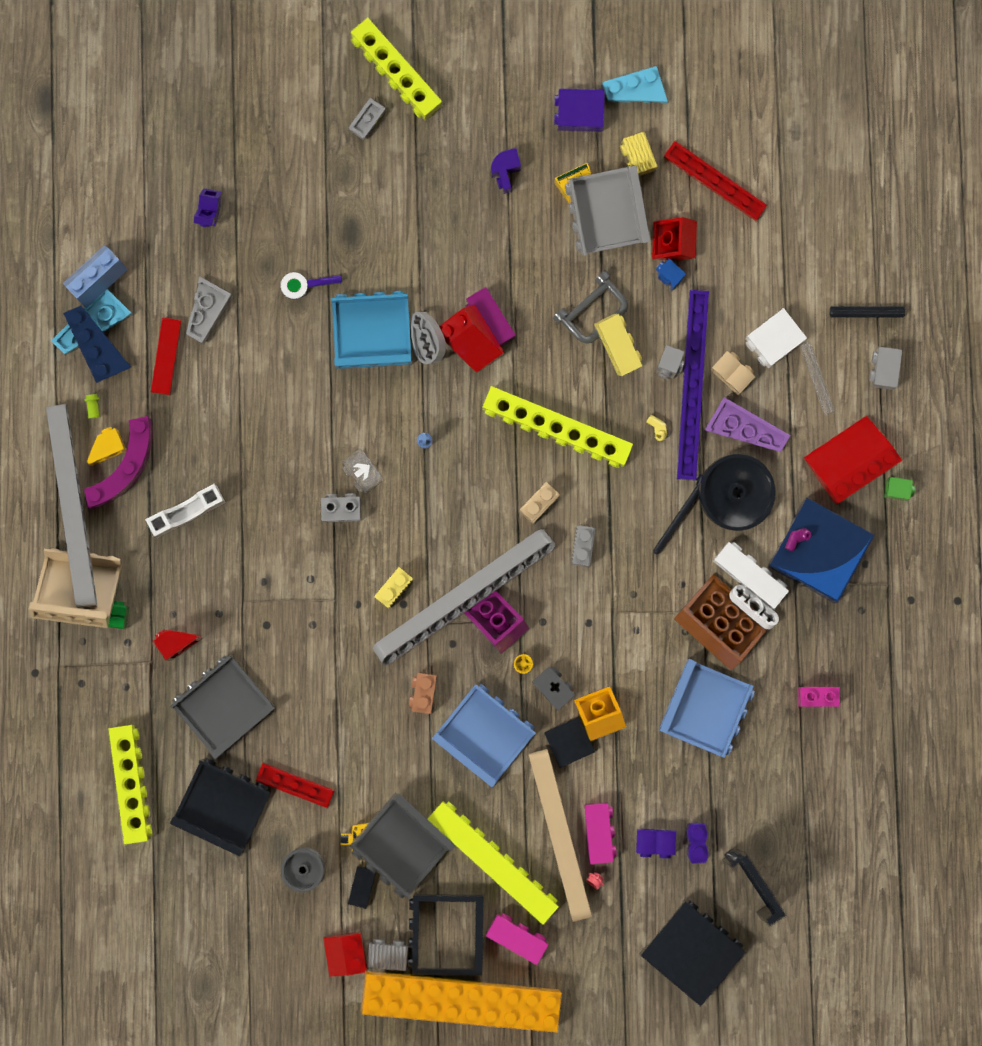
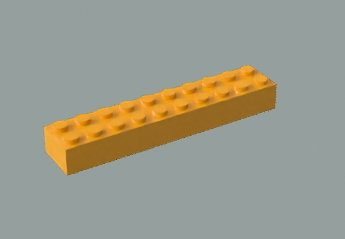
M365 971L361 1013L364 1015L557 1032L561 992L558 989Z

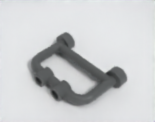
M606 270L595 279L599 287L570 313L562 308L553 317L557 324L562 322L581 343L588 344L598 338L601 340L597 329L591 335L584 336L571 321L607 289L621 305L614 314L623 316L627 311V299L608 279L611 275Z

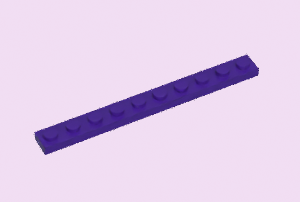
M689 291L676 478L679 480L696 481L709 291Z

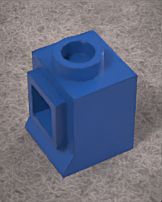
M670 259L666 262L662 261L655 269L658 271L657 278L666 286L669 285L671 291L674 290L686 275Z

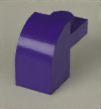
M516 148L499 153L491 165V177L499 176V178H496L498 188L503 189L504 194L510 193L511 185L508 174L521 171Z
M203 188L199 195V205L194 215V223L202 227L216 226L221 207V191Z

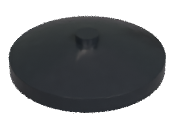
M731 454L717 459L706 469L700 481L699 499L704 513L714 524L727 530L743 531L756 527L767 518L775 502L776 489L770 471L762 462L749 455Z

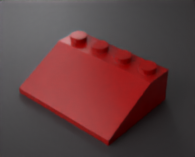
M867 415L803 457L835 505L903 461L892 444Z

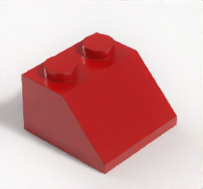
M685 217L654 221L652 259L677 261L696 259L697 221Z
M163 629L155 635L156 639L153 640V643L165 660L172 661L203 638L196 634Z
M362 931L323 937L329 976H349L365 973L368 970Z

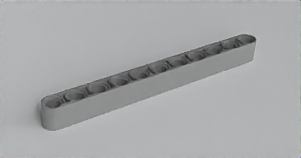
M66 404L46 407L75 603L79 609L97 606L68 408Z
M544 529L534 532L378 641L373 646V651L383 665L393 663L549 554L555 548V543Z

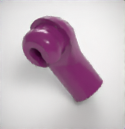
M804 528L793 531L790 534L785 549L794 552L798 542L808 541L811 538V532Z

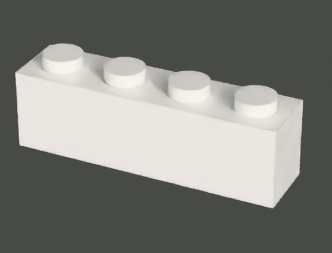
M728 542L713 562L737 582L749 589L767 606L775 609L789 592L786 589L787 585L780 579L776 581L771 577L772 573L767 568L762 567L761 569L756 564L757 560L751 555L745 556L741 552L742 548L733 542L731 544Z

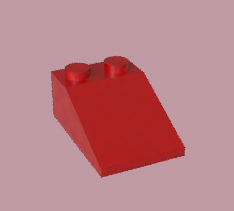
M475 304L462 308L439 326L444 335L445 342L476 373L505 353Z

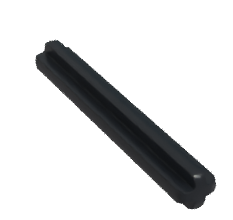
M831 306L829 315L831 318H903L905 316V307Z

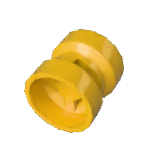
M519 655L514 660V668L521 674L528 673L533 667V660L528 655Z

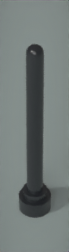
M699 474L697 477L695 489L653 549L654 554L658 555L661 553L698 498L702 474Z

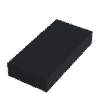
M357 866L348 900L349 905L367 909L376 872L373 873L368 868Z

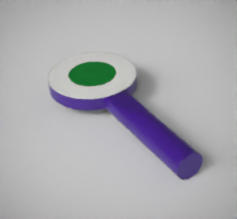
M293 272L283 277L281 290L287 298L299 299L305 295L307 288L342 283L341 275L306 280L303 275Z

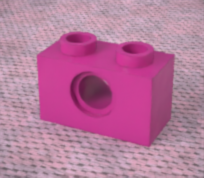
M797 687L798 707H840V687Z

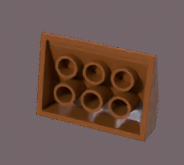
M713 574L681 609L674 620L725 666L732 670L745 658L767 629L759 625L731 601L729 594L732 589Z

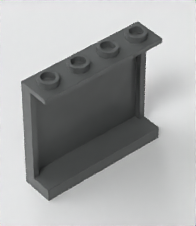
M224 655L216 662L218 666L213 670L211 668L206 670L202 674L203 678L198 683L196 680L187 687L188 691L184 695L178 694L172 700L173 704L170 706L176 710L208 748L214 759H218L276 709L230 655L228 657Z
M394 793L349 847L353 850L351 853L358 860L363 859L367 862L365 866L371 872L375 873L377 871L381 875L379 879L387 886L391 884L395 888L394 892L400 898L411 899L410 894L447 850L451 851L456 845L398 793Z

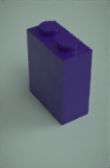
M559 89L558 95H555V106H558V113H554V125H558V131L603 132L604 90Z

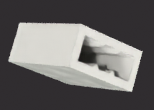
M783 308L746 337V345L752 352L755 351L758 354L759 362L769 369L802 344L807 337Z

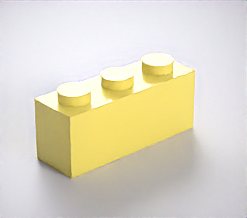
M613 314L594 323L617 375L623 376L642 366L640 362L642 357L639 351H635L633 347L634 339L630 333H627L625 329L626 322L622 316Z

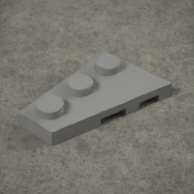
M199 276L197 293H195L194 307L190 315L186 334L204 345L233 296Z

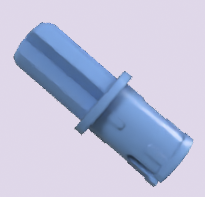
M421 433L417 438V443L423 449L429 448L432 444V437L428 433Z

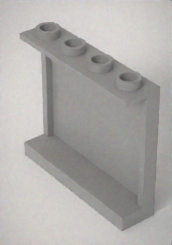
M637 166L567 179L565 190L566 194L570 195L571 200L568 206L570 214L574 216L572 228L578 237V240L575 241L577 252H580L581 255H587L588 253L636 243L650 242Z

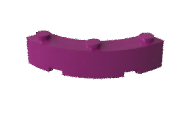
M148 416L129 420V444L122 462L105 480L84 489L88 508L95 509L113 502L126 493L141 476L150 456L149 453L153 439L152 422Z

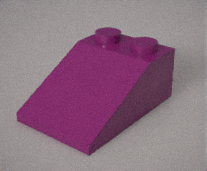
M494 591L464 612L467 618L500 654L530 629L525 620L497 591Z

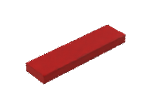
M162 317L151 393L171 395L182 324L181 320Z
M262 763L255 780L325 808L329 807L335 791L265 763Z

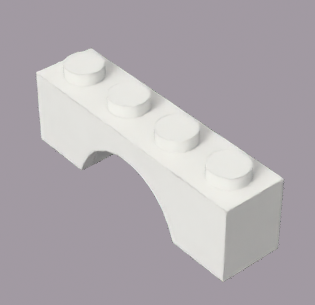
M212 484L197 492L185 502L163 510L145 520L154 537L159 538L226 502L218 487Z

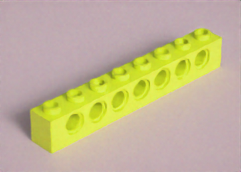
M492 386L482 407V410H485V414L493 418L496 415L502 417V421L510 425H513V423L521 425L520 428L527 432L534 430L542 438L548 439L551 437L556 439L555 443L566 447L568 444L573 446L574 451L582 454L585 451L590 453L592 458L599 461L605 459L609 461V465L616 468L624 467L633 446L630 442ZM506 402L509 405V409L501 411L498 405ZM520 409L525 410L527 416L523 419L516 416V412ZM536 417H542L545 422L543 425L537 426L533 420ZM552 425H561L562 431L554 433L551 429ZM577 431L580 438L572 440L569 437V433ZM594 438L597 441V446L594 448L589 447L587 440ZM606 446H613L615 453L613 455L606 454Z

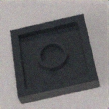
M579 717L544 732L559 768L595 753Z

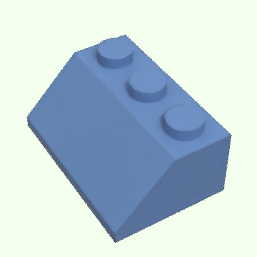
M104 245L63 284L87 308L128 269Z

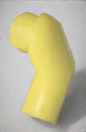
M651 414L646 422L654 427L655 438L658 441H663L667 438L666 424Z

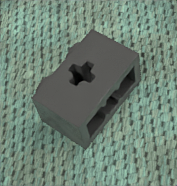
M549 666L532 683L558 711L575 696L573 693L575 689L568 681L564 683L560 679L562 674L555 667L551 669ZM553 682L554 684H556L558 682V689L560 691L551 692L550 683Z

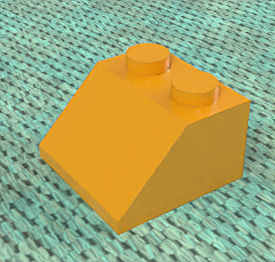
M610 686L574 700L590 741L626 728L622 712Z

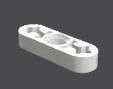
M736 585L730 591L731 601L763 628L772 629L778 623L777 613L745 586ZM750 603L756 604L758 611H753Z

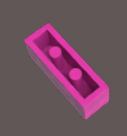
M608 803L585 804L589 863L614 862L613 857H617L616 845L612 846L611 838H615L614 826H610V818H613V809L608 806Z
M504 913L502 915L497 914L486 936L537 965L548 946V942L545 941L546 937L538 932L535 935L529 932V927L522 923L517 925L511 922L513 918Z

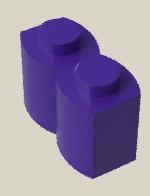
M688 823L686 829V836L689 841L687 857L692 864L706 863L708 859V849L705 844L708 836L707 828L704 823Z
M637 829L636 853H639L640 857L651 858L652 854H659V858L670 859L671 855H675V830Z

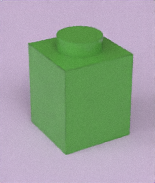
M894 477L887 478L884 498L903 501L910 500L915 492V486L912 485L913 480Z

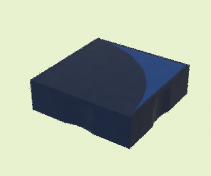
M806 498L800 505L790 524L789 531L780 542L767 567L791 580L804 584L814 593L835 604L839 602L875 535ZM804 528L811 532V538L808 541L798 542L794 552L785 549L790 534L793 531Z

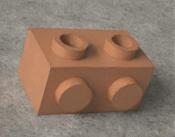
M417 673V677L413 676L412 688H415L414 696L410 695L409 707H412L413 712L432 714L437 680L436 675Z

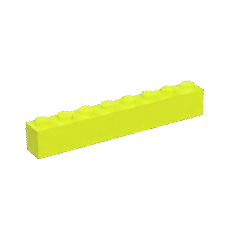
M443 801L427 820L538 921L544 924L559 907L556 904L558 900L551 893L546 895L542 891L544 887L536 880L532 882L527 878L529 874L522 867L516 868L513 865L515 861L508 854L503 856L498 851L500 847L492 840L489 843L484 838L485 834L478 827L473 829L469 825L471 821L463 814L460 817L455 812L457 808L449 801L447 803Z

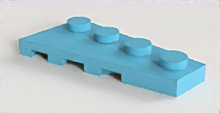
M107 289L87 308L84 307L102 332L133 315ZM68 324L51 340L65 355L79 348Z

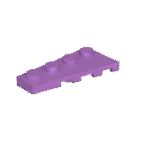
M725 397L705 431L779 452L782 451L790 437L786 432Z

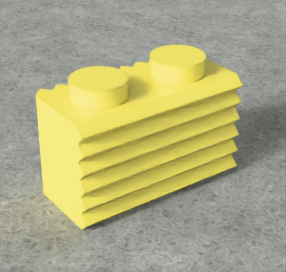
M645 132L623 139L620 148L623 156H627L629 160L627 167L637 166L638 176L657 170V164Z
M398 567L374 597L387 608H391V605L403 594V591H406L408 585H411L413 578Z

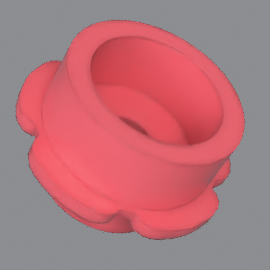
M597 872L588 874L589 877L586 879V882L596 890L604 886L602 882L604 878Z

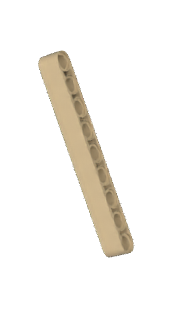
M548 750L530 753L531 766L572 920L575 922L590 918L592 916Z

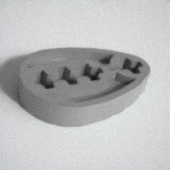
M415 312L411 320V337L416 357L423 364H437L444 357L446 350L444 335L437 322L428 313Z

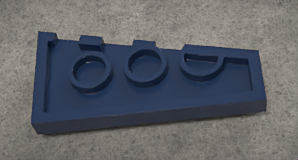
M82 305L63 313L96 383L131 368Z

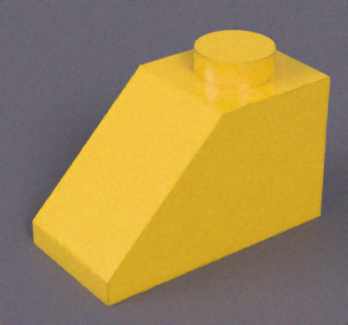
M106 428L101 431L102 434L97 436L87 459L89 465L94 466L127 451L116 428Z

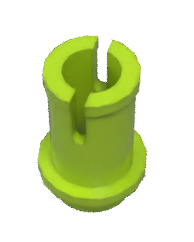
M97 394L86 395V399H84V402L87 403L88 419L100 417L98 405L100 398L97 397Z

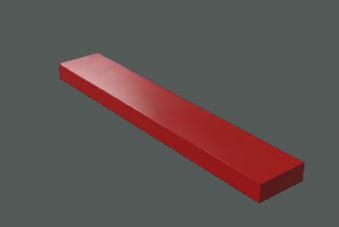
M674 141L663 157L754 221L758 220L767 207V204L678 142Z

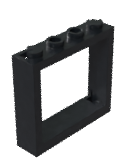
M414 894L413 899H409V910H413V918H409V930H413V938H409V950H412V958H409L408 969H412V975H483L484 895ZM419 901L476 902L475 968H418Z

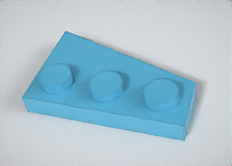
M657 66L602 82L607 102H660L666 104L668 102Z

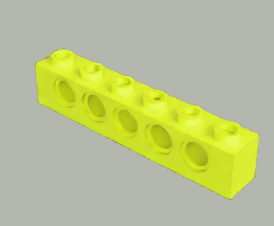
M368 17L351 31V42L356 48L360 47L364 51V57L369 62L373 61L375 63L378 73L381 76L385 75L389 79L388 83L394 90H399L402 100L414 107L412 110L418 118L422 117L426 121L442 107L441 99ZM372 39L375 41V44L368 46L365 44L366 41ZM381 53L388 55L384 60L378 58ZM393 67L400 69L397 74L391 73L390 70ZM410 81L413 84L411 87L405 88L403 83ZM417 95H423L425 99L421 102H418L415 100V97Z
M135 725L108 728L124 845L149 841L150 836H152L151 824L148 825L147 817H150L149 806L145 805L147 789L142 783L145 773L144 768L140 767L139 759H142L141 748L137 746L139 730L135 728ZM124 740H128L131 744L128 751L122 749V742ZM127 759L133 762L131 770H127L124 766ZM130 778L136 782L133 790L127 787V781ZM131 798L138 800V807L136 809H133L129 804ZM134 817L141 820L139 828H135L132 825Z

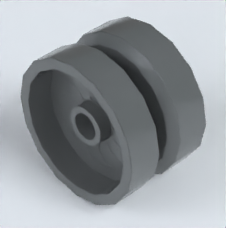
M301 847L293 850L285 857L281 865V876L283 882L290 889L296 892H307L314 889L322 881L326 865L318 851L312 848ZM301 866L306 868V872L303 874L300 872Z

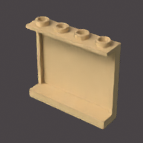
M56 548L44 549L45 559L34 601L30 602L29 605L30 617L108 628L122 571L121 559L114 556L104 557L90 553L97 606L79 609L75 603L68 552L60 551Z

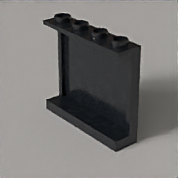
M209 758L201 759L170 824L240 857L248 844L271 791L268 790L269 787L265 784L258 782L256 785L250 782L251 778L241 774L239 777L233 774L234 770L223 766V768L215 766L216 762Z
M734 848L724 854L725 858L722 861L731 868L739 863L766 906L756 912L759 918L771 926L787 916L748 855L739 849L734 850Z
M683 900V904L649 945L643 948L639 954L701 1007L746 952L742 949L744 945L736 938L732 941L727 937L729 932L722 926L718 928L712 924L714 920L706 913L701 915L697 911L699 907L691 900L688 903Z

